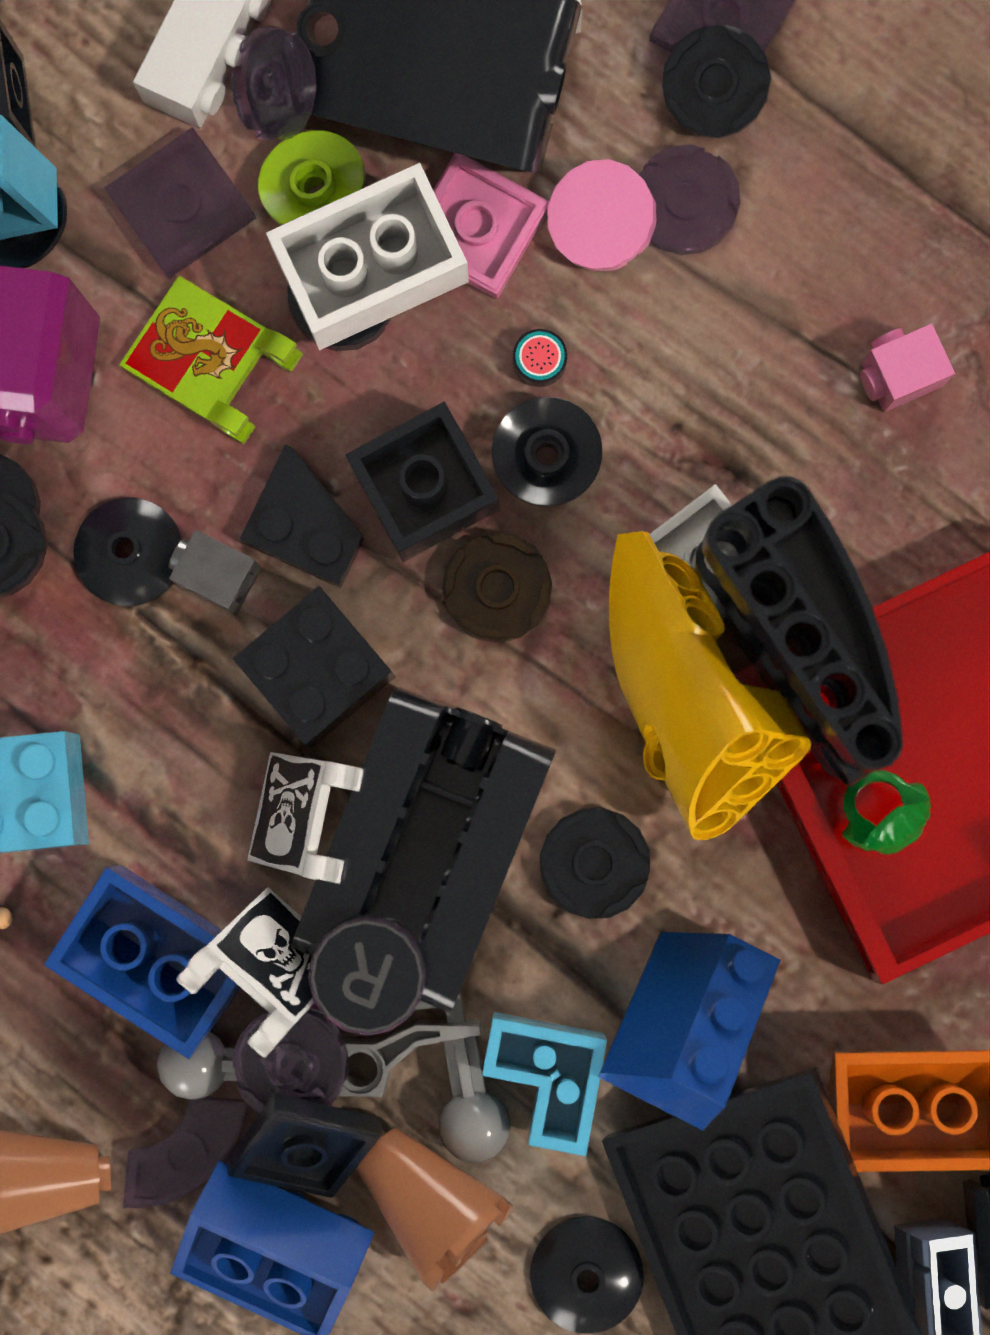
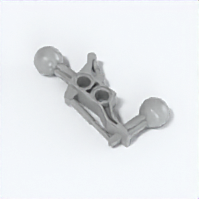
M460 993L452 1012L446 1011L447 1019H417L379 1038L339 1037L345 1049L346 1073L335 1096L383 1097L387 1089L391 1069L418 1046L443 1042L452 1092V1099L444 1106L439 1118V1134L444 1147L454 1157L468 1163H482L490 1160L505 1148L510 1136L511 1120L503 1103L496 1096L486 1092L476 1037L481 1035V1020L465 1019ZM417 999L411 1011L437 1007ZM322 1008L308 1010L322 1016L329 1024H337V1022L327 1016ZM209 1032L192 1057L187 1059L163 1043L157 1059L159 1078L166 1089L177 1097L190 1100L206 1098L217 1091L223 1081H244L240 1072L241 1047H225L219 1037ZM278 1043L276 1094L298 1099L301 1096H327L319 1086L312 1091L298 1092L285 1084L281 1078L280 1066L287 1051ZM361 1052L373 1057L377 1063V1075L369 1080L355 1078L348 1068V1059L351 1055ZM332 1099L326 1105L332 1106Z

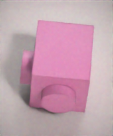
M933 324L906 335L902 328L878 337L872 341L871 344L874 349L868 353L861 363L863 370L860 371L861 382L867 396L872 401L878 399L883 412L943 387L955 375Z

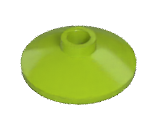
M323 130L305 131L283 140L266 157L258 177L260 200L270 217L280 225H284L361 190L365 186V168L357 149L344 137ZM323 186L319 191L309 194L313 187Z

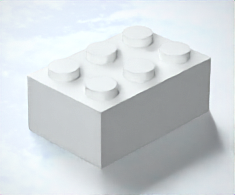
M420 163L266 232L274 255L319 350L469 282L466 258Z

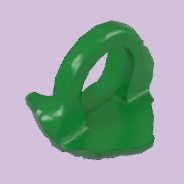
M885 770L871 772L852 786L847 787L843 797V810L849 823L842 832V836L850 844L861 848L865 852L873 850L885 855L900 852L920 838L926 822L930 819V809L932 806L925 786L919 782L907 783L897 774ZM873 782H883L893 786L898 791L903 806L894 809L875 826L858 813L855 800L859 791L864 786Z

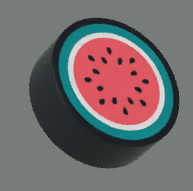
M534 329L526 332L518 339L513 350V367L523 382L535 387H545L555 383L563 375L567 365V349L563 340L556 333L546 329Z

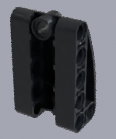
M307 0L306 8L301 12L297 21V34L299 40L306 47L313 65L315 90L309 114L511 168L541 173L553 126L551 118L555 114L559 103L567 67L565 62L566 58L570 57L582 6L576 0ZM332 15L338 24V34L331 44L321 46L314 35L315 25L321 17Z
M791 476L774 478L719 513L711 521L702 542L694 554L691 567L696 571L724 624L770 690L779 691L781 696L788 699L812 743L810 750L822 768L830 776L840 779L846 786L850 787L871 772L892 765L899 758L903 748L898 695L890 660L874 610L859 575L834 527L810 489L801 480ZM704 556H705L706 561L708 562V564L710 565V567H711L712 570L714 571V573H712V572L706 567V564H705V562H704ZM753 597L758 598L763 605L759 604ZM737 606H738V608L740 609V611L742 612V614L744 615V617L746 618L747 621H745V620L739 615V613H738V611H737ZM786 644L790 645L795 650L796 655H793L788 650ZM770 655L772 656V658L774 659V661L780 669L776 668L772 664ZM820 692L827 697L829 706L823 701ZM802 702L804 703L810 714L813 716V718L805 712L802 706Z
M396 687L386 705L361 767L364 770L359 792L352 790L326 857L344 860L340 884L316 880L295 932L291 948L315 957L325 939L344 925L361 921L387 924L403 934L418 954L423 974L418 1000L451 1013L556 749L502 728V724L460 707L454 709L402 687Z

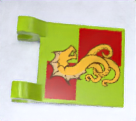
M178 276L119 365L206 419L233 439L245 444L256 426L248 421L249 418L245 414L230 406V402L262 355H265L277 365L292 373L303 354L296 349L297 345L291 339L262 326L183 277Z

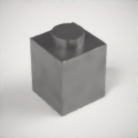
M195 529L190 540L183 538L175 548L169 562V568L173 569L169 579L179 587L237 616L262 567L255 559Z

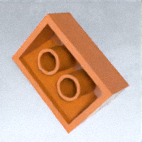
M990 1050L833 1052L827 1096L858 1172L990 1170Z

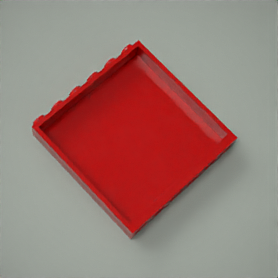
M990 552L872 607L890 660L898 695L903 734V748L899 758L892 765L880 770L897 774L907 783L919 782L925 786L932 807L930 809V819L926 822L920 838L900 852L887 855L873 850L865 852L861 848L850 844L842 836V832L849 823L843 810V797L848 786L840 779L830 776L822 768L811 750L776 784L871 980L881 985L990 933ZM789 647L788 650L793 655H796L795 650L792 647ZM770 656L772 664L780 669L772 656ZM753 665L733 674L736 680L743 685L769 689ZM820 692L823 701L829 706L827 697ZM802 702V706L805 712L813 718V716L810 714V712ZM873 782L864 786L859 791L855 800L858 813L875 826L894 809L903 806L898 791L893 786L883 782Z

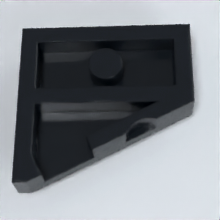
M285 445L240 540L246 545L341 588L364 538L295 450Z

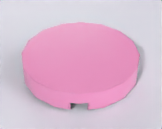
M610 159L587 161L568 171L554 187L547 207L548 231L556 248L576 266L594 272L617 270L627 265V262L633 260L637 254L640 255L649 245L656 227V202L646 181L630 166Z

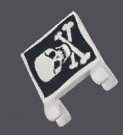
M270 752L247 861L302 875V877L309 879H319L340 884L344 860L317 855L331 786L359 792L364 769L330 761Z
M269 887L207 946L198 951L188 962V967L177 977V981L186 990L195 994L218 969H221L265 1008L270 1015L248 1040V1044L262 1057H266L289 1030L317 1001L311 980L314 957L291 948L301 916Z

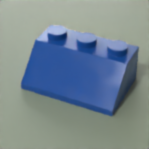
M123 865L106 867L44 964V966L187 1059L192 1057L241 988L221 969H218L195 994L190 993L177 981L180 973L188 967L187 965L191 958L207 946L222 929Z
M661 932L656 939L598 1077L704 1130L726 1106L781 960L731 934Z
M219 1160L190 1214L170 1274L301 1335H329L351 1290L375 1232L361 1226L350 1216L335 1214L309 1202L306 1197L295 1191H285L273 1185L231 1177L228 1175V1164Z

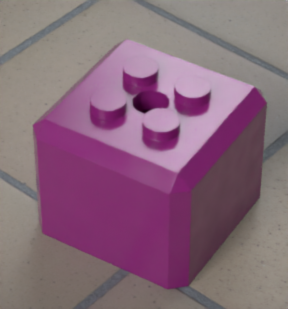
M0 266L1 440L18 444H33L34 439L69 443L84 432L100 316L71 279L50 271Z

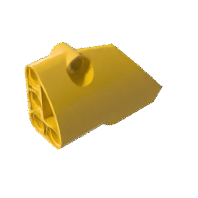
M639 531L617 534L609 586L611 651L619 685L646 743L643 751L645 770L650 777L665 781L693 839H712L732 828L805 757L812 743L788 699L781 696L779 691L743 685L736 680L715 642L725 632L723 619L696 571L680 557L658 551L649 532Z

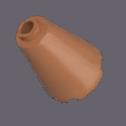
M397 1127L387 1133L382 1129V1136L356 1168L422 1283L431 1292L436 1290L439 1281L442 1284L448 1281L488 1241L486 1236L489 1231L486 1228L493 1222L500 1227L513 1209V1205L505 1197Z
M0 1130V1234L100 1204L99 1192L111 1191L110 1156L99 1157L98 1145Z

